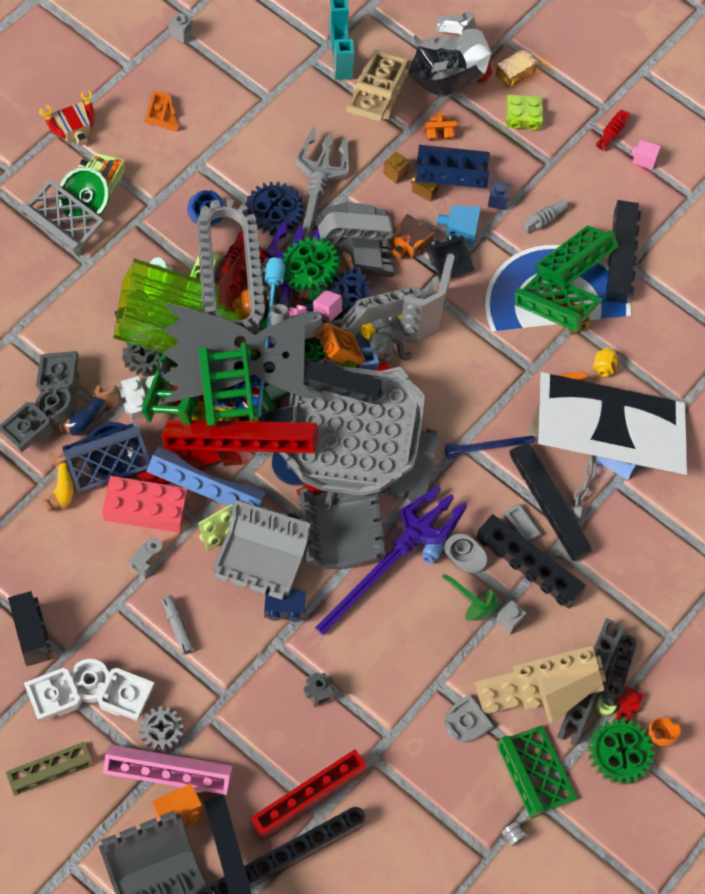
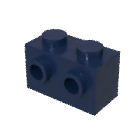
M267 589L264 618L272 621L288 619L291 622L304 620L306 591L291 590L289 596L284 595L283 600L269 596L270 590Z

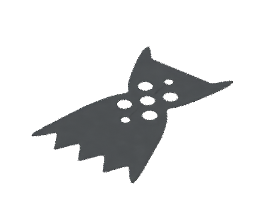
M166 305L180 320L164 329L166 333L179 341L178 344L163 352L165 356L178 364L175 369L162 376L178 387L164 402L179 401L187 397L204 395L198 348L207 347L209 352L212 351V353L223 350H242V348H238L234 344V340L238 336L245 337L247 347H250L251 350L258 349L261 352V357L258 360L254 361L249 358L250 376L255 374L263 381L301 397L317 398L304 386L305 325L314 319L318 312H310L292 317L269 326L254 335L244 327L224 318L180 306ZM272 336L275 338L276 345L273 348L265 347L264 339L266 337ZM285 351L289 352V358L287 359L282 357V353ZM243 357L213 361V363H210L211 371L234 370L235 362L243 361ZM268 361L275 364V370L272 373H266L263 369L264 364ZM245 377L215 380V382H212L213 390L220 391L244 381Z

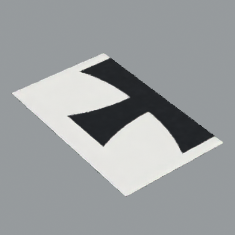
M541 372L538 444L687 475L685 403Z

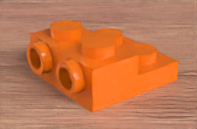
M328 322L317 332V338L320 339L323 351L329 360L340 364L348 360L360 365L365 361L353 333Z

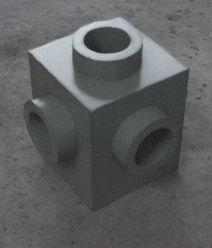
M314 673L306 679V687H303L307 699L311 698L314 708L333 701L334 693L332 690H334V684L331 678H327L326 673Z

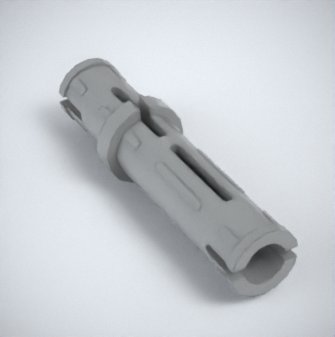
M172 595L164 597L165 600L161 599L167 614L166 619L172 626L182 655L189 654L194 651V647L183 624L182 613L178 611L174 597Z

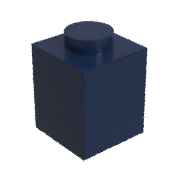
M493 180L488 207L505 210L510 189L509 183Z

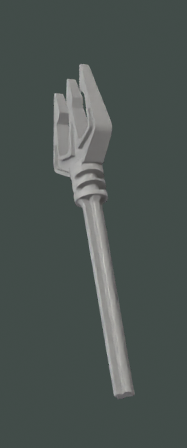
M312 128L295 161L296 166L310 178L307 189L310 197L303 223V242L306 241L307 237L311 241L319 201L325 195L326 184L345 179L349 172L347 137H344L339 148L343 155L340 167L329 165V148L332 145L331 132L328 133L323 142V151L318 161L314 162L306 157L308 146L315 142V128Z

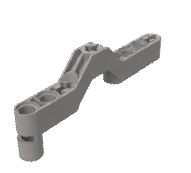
M408 287L359 299L342 319L328 323L353 333L355 337L361 330L362 325L379 319L402 315L405 295L421 299L422 291L417 287ZM273 305L271 307L270 326L302 314L288 317V308L285 305ZM320 313L305 325V339L317 337V332L326 324L322 321ZM270 336V342L276 345L275 338Z

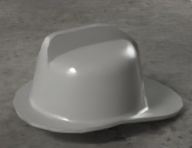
M459 533L448 538L444 547L445 553L460 569L468 573H477L486 566V552L472 536L466 533Z

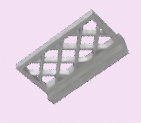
M50 179L27 204L23 203L20 207L23 216L76 256L82 252L81 248L104 223L101 217ZM51 186L56 189V195L46 196V191ZM68 198L70 205L60 206L59 199ZM56 199L57 207L47 208V200ZM37 201H44V208L36 209L33 205ZM81 208L83 210L82 216L73 217V209ZM70 209V217L60 218V210ZM57 211V219H49L47 212ZM94 218L98 221L94 226L87 227L86 219ZM83 220L84 227L74 228L73 221ZM71 221V229L63 230L61 228V222ZM84 231V237L80 241L74 238V232Z

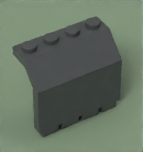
M426 428V432L421 431L414 469L388 486L390 487L389 495L404 498L405 491L409 492L407 499L415 501L427 493L441 436L437 434V430ZM386 488L379 493L385 494Z
M308 488L300 489L299 505L302 509L300 519L311 524L310 535L304 553V559L314 568L341 570L380 560V556L386 554L384 540H379L384 538L382 522H377L382 520L381 506L376 504L380 502L379 492L362 496L338 493L335 494L330 507V505L325 503L327 495H316Z
M173 810L161 815V821L159 822L154 818L139 824L141 828L139 830L134 826L119 832V838L114 834L101 840L102 845L98 847L115 894H194L206 887L193 856L179 813L175 814Z

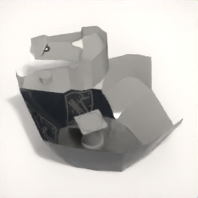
M465 12L463 15L436 17L438 21L436 31L458 33L460 36L457 38L441 36L421 40L416 34L413 38L418 49L408 73L429 93L447 96L469 86L485 75L491 51L483 32L474 29L476 22L473 12Z

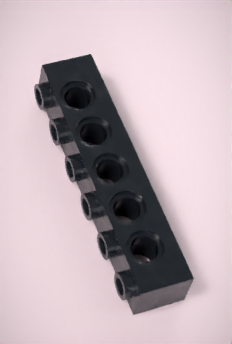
M494 514L479 528L476 538L483 546H488L497 557L505 559L514 570L522 572L528 581L540 586V589L545 594L553 596L559 605L566 606L569 609L583 593L586 586L583 582ZM498 536L501 537L503 540L497 541L494 537ZM515 548L518 550V553H513L510 549ZM531 560L534 564L529 565L525 561ZM541 572L548 573L549 577L542 576ZM556 584H562L565 588L560 589Z

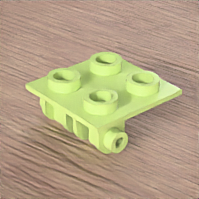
M232 504L198 523L201 532L199 538L204 542L207 551L224 542L232 519Z

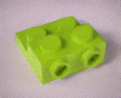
M507 94L506 127L541 130L543 122L542 97Z

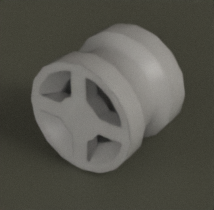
M515 821L501 832L504 837L508 838L511 847L528 836L527 832L520 828L521 824L519 821Z

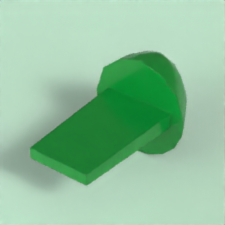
M446 574L442 576L447 583L471 603L465 615L466 620H484L497 611L499 598L493 590H486L476 597L454 578Z

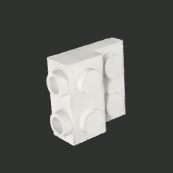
M137 376L121 381V387H118L121 398L125 397V412L130 414L132 420L145 417L142 413V404L145 403L154 376L143 379ZM160 398L158 405L168 406L167 402H164L166 398Z

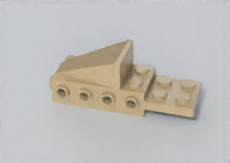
M375 50L372 57L368 59L367 66L364 67L362 75L360 74L358 83L354 85V94L347 105L346 112L354 116L369 118L372 121L381 122L382 118L389 120L392 105L395 103L396 96H399L400 89L403 88L405 79L407 80L409 69H407L409 59Z
M593 646L515 665L513 666L514 672L474 683L485 714L523 705L525 710L544 706L550 724L589 694L604 691L602 682H605L606 678L603 669L599 670L603 668L600 656L595 657Z

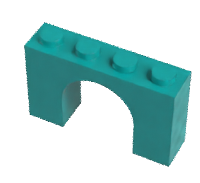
M330 0L328 25L335 80L352 79L354 46L353 39H348V0Z

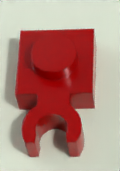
M625 686L617 705L622 709L616 714V720L620 718V715H625L627 717L625 724H628L632 720L631 712L637 713L644 694Z

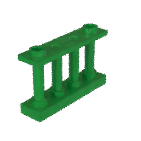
M241 342L242 350L212 353V351L209 352L207 347L198 348L206 420L209 427L217 426V421H220L222 418L249 415L250 421H256L255 416H258V407L253 402L249 358H252L251 348L247 347L245 342ZM243 357L244 369L222 372L211 371L210 363H213V361ZM245 377L246 388L218 392L213 390L212 382H215V380ZM247 396V408L223 411L215 409L214 402H217L218 399Z
M162 354L161 358H159L158 363L167 356ZM176 362L170 365V369L176 368L178 364ZM157 367L145 403L142 404V413L147 422L152 421L154 413L177 414L183 424L190 425L200 395L184 398L178 406L158 405L160 398H167L174 391L163 390L165 383L171 382L160 378Z

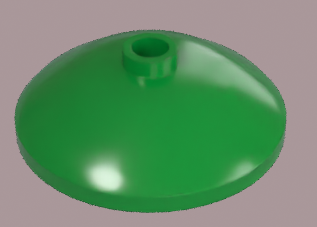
M89 167L76 168L70 171L60 183L62 189L98 216L106 209L110 190L107 180L99 171ZM88 194H91L90 199H87ZM68 198L59 199L60 206L70 205ZM81 208L73 209V217L83 215ZM70 209L62 210L66 216L70 217ZM94 218L86 219V222L94 220Z

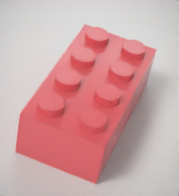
M110 476L102 509L103 520L181 533L188 501V490L182 487Z

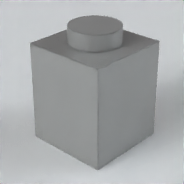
M511 600L498 613L496 622L511 635L523 623L526 612Z

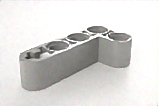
M332 212L327 214L318 226L320 239L324 238L325 242L329 240L331 245L336 244L341 237L388 240L394 236L389 216Z

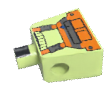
M95 154L91 162L82 159L79 164V168L89 167L99 171L108 182L110 195L125 171L124 160L101 154Z

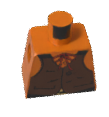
M406 214L393 236L392 245L395 247L392 251L393 255L401 258L405 253L410 257H415L433 242L434 231Z

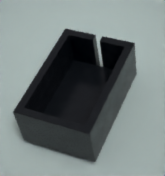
M32 591L8 597L26 667L50 660L48 653H51L52 650L38 597L33 598Z

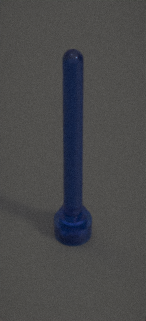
M531 435L460 446L454 443L445 444L446 458L450 459L455 458L459 453L521 445L526 442L533 443L535 437Z

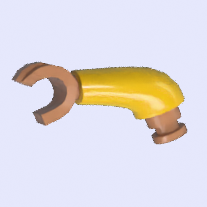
M53 452L49 453L53 464L58 467L57 485L52 490L54 494L49 496L50 499H43L49 512L52 511L53 507L55 509L58 507L62 509L68 507L73 498V478L65 455L57 458Z

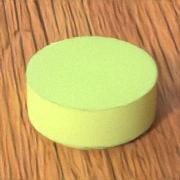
M602 696L597 699L595 704L597 712L602 716H610L616 709V706L605 705L602 701Z

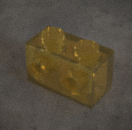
M524 48L519 52H514L509 58L499 61L495 75L507 88H510L534 74L537 61Z

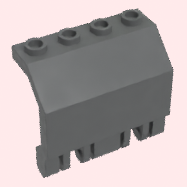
M344 202L325 208L317 216L316 225L319 226L325 216L332 212L388 216L386 210L377 209L372 205ZM341 237L334 244L339 256L344 251L346 254L349 253L354 267L360 266V269L375 271L378 276H395L394 261L386 259L393 255L391 239L372 240Z

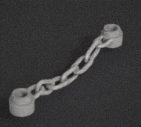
M589 455L590 463L586 466V481L575 492V506L570 508L575 520L581 521L583 506L579 505V501L583 500L588 494L590 479H593L596 475L597 465L593 463L592 455ZM589 466H590V468H592V467L594 466V470H593V475H592V476H591L590 473L588 474ZM583 488V490L586 491V492H585V493L582 495V497L580 498V496L578 495V493H579V492L581 491V489Z

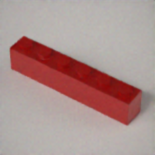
M356 749L352 750L251 817V825L262 841L366 773L367 764Z

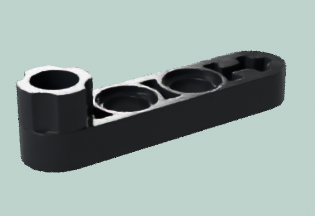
M623 635L619 639L602 693V701L607 706H616L623 694L636 649V640L630 635ZM625 642L629 643L627 652H623ZM623 658L627 661V665L620 666L616 660ZM611 676H620L622 682L618 683L613 681L611 679ZM612 689H615L614 695L610 694Z

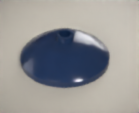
M119 422L101 424L94 428L87 438L125 426V424ZM138 437L129 439L126 446L136 450L139 445ZM117 444L111 445L110 447H116L117 451L114 455L118 456L122 447ZM125 448L120 458L130 462L134 452ZM98 450L93 451L89 458L99 462L103 453ZM137 454L133 464L139 466L142 456ZM106 455L102 464L111 468L116 459ZM87 461L88 467L94 473L97 465ZM118 461L114 470L121 473L126 470L128 464ZM100 467L96 475L106 478L109 470Z

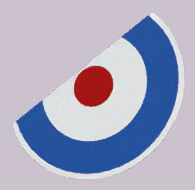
M543 245L526 249L510 257L497 269L489 283L485 298L486 316L492 331L557 324L515 306V291L518 288L523 289L540 272L535 269L534 265L560 245ZM602 260L570 283V285L602 298V302L589 315L590 320L631 316L630 300H628L627 304L605 300L609 266ZM564 261L556 262L555 264L564 263ZM540 279L537 283L544 284L547 282ZM560 287L552 288L553 291L563 290V288ZM549 288L541 289L540 293L550 292ZM536 290L529 291L532 294H537ZM575 293L568 294L569 298L578 296ZM565 295L555 296L556 300L565 298ZM552 297L544 298L549 301L553 300ZM591 300L583 301L584 304L593 303ZM560 304V306L567 307L568 304Z

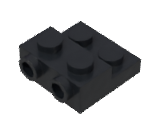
M457 235L446 238L447 241L441 243L440 240L434 241L426 249L431 265L435 267L439 282L442 278L448 254L454 255L451 278L475 270L463 236L457 237Z

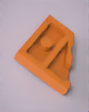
M153 90L144 122L178 131L179 125L175 119V110L172 107L171 96Z

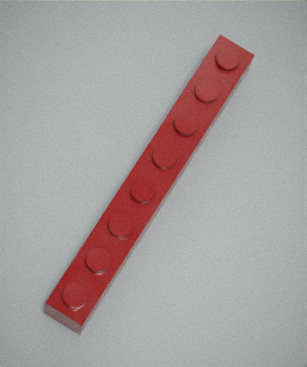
M168 420L162 432L165 450L315 453L320 438L317 423L217 421V426L209 427L207 426V421L191 420L189 425L183 424L181 420Z

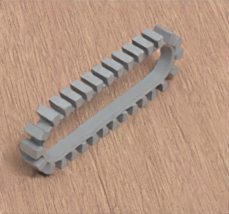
M227 199L225 207H220L218 200L211 201L210 209L205 205L201 209L197 222L202 312L226 319L218 312L216 307L210 222L219 217L232 218L243 228L250 316L241 321H229L244 327L250 332L251 329L257 332L263 319L265 307L263 304L264 296L262 295L263 286L255 215L247 216L248 207L244 204L238 210L234 209V200Z

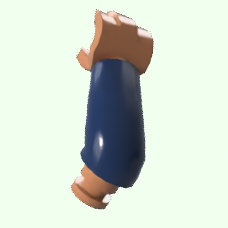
M97 385L95 389L97 398L78 414L72 415L71 418L60 423V431L70 432L72 436L87 432L106 409H112L119 404L120 392L117 386L113 385L104 392L102 387Z

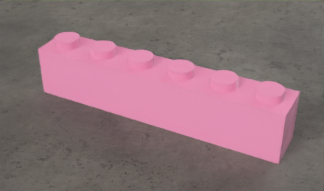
M110 745L105 755L103 774L184 787L191 783L195 790L227 795L233 766Z

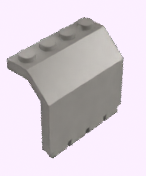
M453 254L447 255L437 293L426 299L405 295L401 326L404 331L403 341L417 343L439 331L449 291L454 263Z
M235 500L232 506V519L229 530L213 566L214 578L228 582L231 577V584L247 588L250 583V590L266 594L268 589L270 590L269 596L283 600L284 595L289 596L303 560L311 524L303 519L291 518L284 513H276L265 507H257L246 501Z

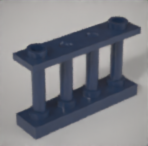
M419 145L416 181L487 189L489 171L487 170L490 152Z

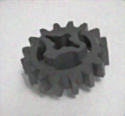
M139 336V340L132 338V344L127 342V348H123L124 355H122V359L125 361V368L129 367V372L135 370L136 375L143 372L144 376H146L147 371L153 374V369H157L159 358L163 354L161 345H157L155 339L150 341L149 336L145 340H143L142 336Z

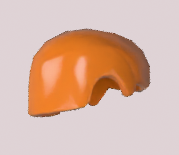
M658 717L649 724L648 734L652 737L651 741L656 745L668 747L673 745L679 738L681 727L679 724L672 723L670 718Z

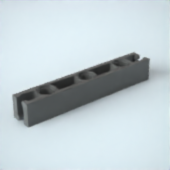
M607 618L593 648L595 657L600 656L603 668L599 670L603 669L604 675L625 627L619 624L618 628L614 630V633L617 634L615 638L606 635V630L613 623L612 620ZM601 644L608 645L609 649H603ZM598 692L589 694L567 711L556 738L564 740V729L569 725L571 728L576 729V733L570 737L572 738L570 744L576 745ZM573 713L579 714L580 717H581V719H580V720L574 719V718L572 717V714H573Z

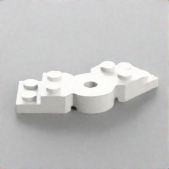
M85 659L75 664L71 672L61 668L27 681L24 685L38 722L57 714L60 717L79 709L81 702H98L100 709L117 716L123 715L138 721L152 692L154 682L119 668L112 669L109 672L102 662L95 659ZM88 678L95 679L92 684L85 683V680Z

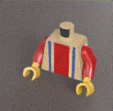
M88 90V98L83 97V92L80 94L85 104L80 102L54 113H51L49 105L45 106L48 113H44L42 108H40L39 113L46 118L45 121L52 134L65 139L68 143L77 141L80 146L88 142L86 136L91 134L90 128L94 126L95 120L93 103L90 102L92 96L90 90Z

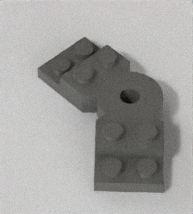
M77 351L41 354L36 382L40 395L37 397L36 402H26L0 424V433L21 452L25 451L35 441L40 444L54 432L56 424L63 423L72 416L75 410V401L72 395L77 392L79 374L77 372L79 354Z

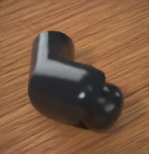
M165 357L157 364L158 373L162 380H166L162 376L171 371L170 365L175 363V361L168 357Z

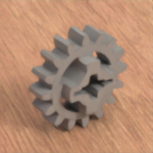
M159 706L157 712L152 708L151 715L144 714L146 721L140 720L142 727L139 728V733L143 734L141 740L146 741L147 748L153 745V751L160 747L161 751L164 752L165 747L172 750L173 743L179 744L177 738H183V733L180 731L184 730V725L180 724L182 722L181 717L176 718V711L171 714L169 707L162 711V707ZM161 726L164 727L163 732H159Z

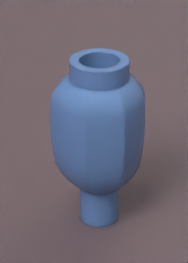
M445 543L426 544L423 549V560L429 564L437 561L443 552Z

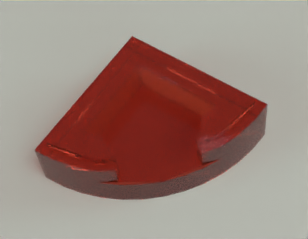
M222 451L223 467L243 465L242 458L236 451Z

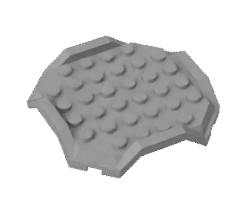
M324 357L317 363L382 380V388L377 404H371L304 385L317 398L309 399L290 393L289 406L294 405L297 408V423H317L320 438L315 453H279L303 483L322 491L360 496L381 492L414 469L422 429L425 395L410 381L409 376L401 367L384 371L344 367Z

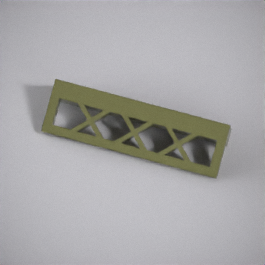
M84 741L6 771V775L12 792L16 796L91 767L93 762ZM83 748V755L71 758L75 751ZM60 757L66 760L62 763L51 766L54 759ZM36 766L46 767V769L32 774ZM17 773L27 775L15 781L12 778V775Z

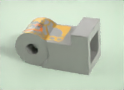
M157 538L148 539L129 560L130 568L143 578H146L150 574V564L162 556V542Z

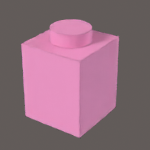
M640 139L638 146L634 145L631 154L634 156L632 163L653 169L660 146Z
M325 290L313 301L314 311L321 314L322 320L331 322L342 312L341 295Z

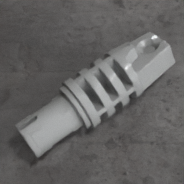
M561 199L554 205L546 206L531 215L524 222V230L530 233L555 220L558 214L567 210L568 205L565 200Z

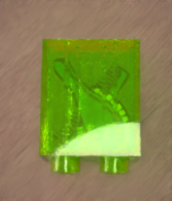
M134 258L122 280L113 338L159 353H163L178 344L179 341L164 331L166 327L180 320L166 305H175L202 312L203 303L201 300L200 279ZM215 284L216 307L223 316L225 303L218 301L219 285Z

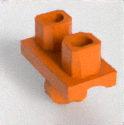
M437 111L436 117H430L431 122L425 123V127H423V132H426L428 141L437 140L438 132L444 131V139L449 140L454 139L457 121H448V116H442L441 111Z

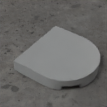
M470 694L454 704L448 710L445 717V728L448 734L454 740L462 743L473 742L494 728V725Z

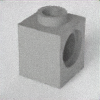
M177 11L168 23L169 37L185 43L193 32L192 18Z

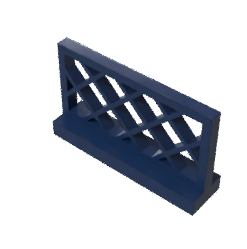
M137 422L62 447L77 492L109 482L112 472L115 473L112 476L122 478L148 469L150 463ZM138 437L139 440L136 450L126 446L129 439ZM117 444L122 447L118 456L108 452L111 445ZM125 448L134 452L130 462L120 458ZM98 450L103 453L99 462L89 458L93 451ZM138 454L145 457L147 464L137 466L133 464V461ZM106 455L116 459L111 468L102 464ZM81 457L85 459L80 469L72 465V458ZM87 461L97 465L93 475L83 470ZM118 461L128 464L126 470L121 473L114 470ZM100 467L109 470L106 478L101 479L95 476ZM81 473L91 477L88 484L79 485L78 479Z

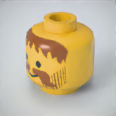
M604 348L596 353L593 369L601 377L611 376L617 371L619 356L614 350Z

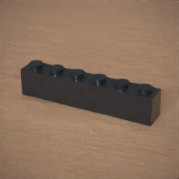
M617 200L614 208L612 232L615 234L619 247L612 251L609 257L606 301L627 304L629 297H633L634 286H631V283L634 282L636 271H633V266L635 267L637 261L634 251H637L638 248L636 236H638L640 226L637 225V221L640 220L641 211L638 210L639 203Z

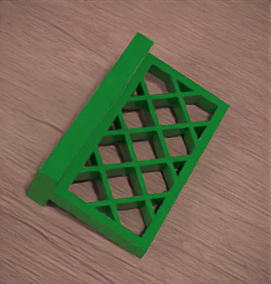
M587 225L534 266L536 270L558 280L560 286L565 288L619 246L614 232L609 230L605 233ZM564 261V263L555 264L556 262Z
M539 272L523 289L518 288L515 291V306L575 332L581 329V323L602 302L601 297L570 284L564 288L560 286L558 280L542 272ZM542 279L547 283L538 284L537 282ZM560 287L563 288V290L553 291L552 288ZM549 288L550 292L540 293L541 289ZM536 290L537 294H532L529 291ZM575 293L578 295L576 297H568V294ZM565 295L563 299H555V296ZM552 297L553 300L549 301L544 298ZM591 300L593 303L584 304L583 301ZM580 301L581 305L571 306L573 302ZM560 304H568V307L560 306ZM583 310V313H582V314H579V313H577V312H574V311Z
M542 725L512 736L501 737L496 746L530 819L577 800ZM539 732L542 738L541 745L530 740L532 734ZM520 740L525 742L523 751L516 748L513 741ZM528 745L539 749L536 757L526 753ZM541 751L549 753L551 757L549 763L539 759ZM524 757L534 761L532 769L524 766L522 762ZM537 763L548 767L545 775L534 771ZM550 769L558 772L560 776L558 781L548 777ZM533 775L543 780L540 788L532 784L531 778ZM546 781L556 786L554 794L543 790ZM559 787L567 791L569 798L563 799L556 796ZM541 794L552 798L550 805L543 807L540 801Z

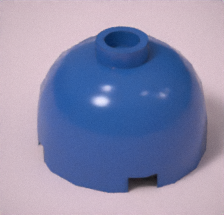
M203 190L194 194L187 206L188 216L191 221L197 225L201 209L204 205L210 209L211 201L218 200L220 207L224 206L221 197L212 190ZM223 217L212 220L210 226L219 223Z

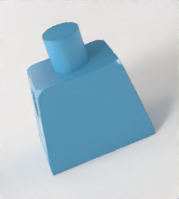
M451 206L449 216L438 215L437 225L447 226V237L457 235V237L463 236L465 243L474 245L480 207Z

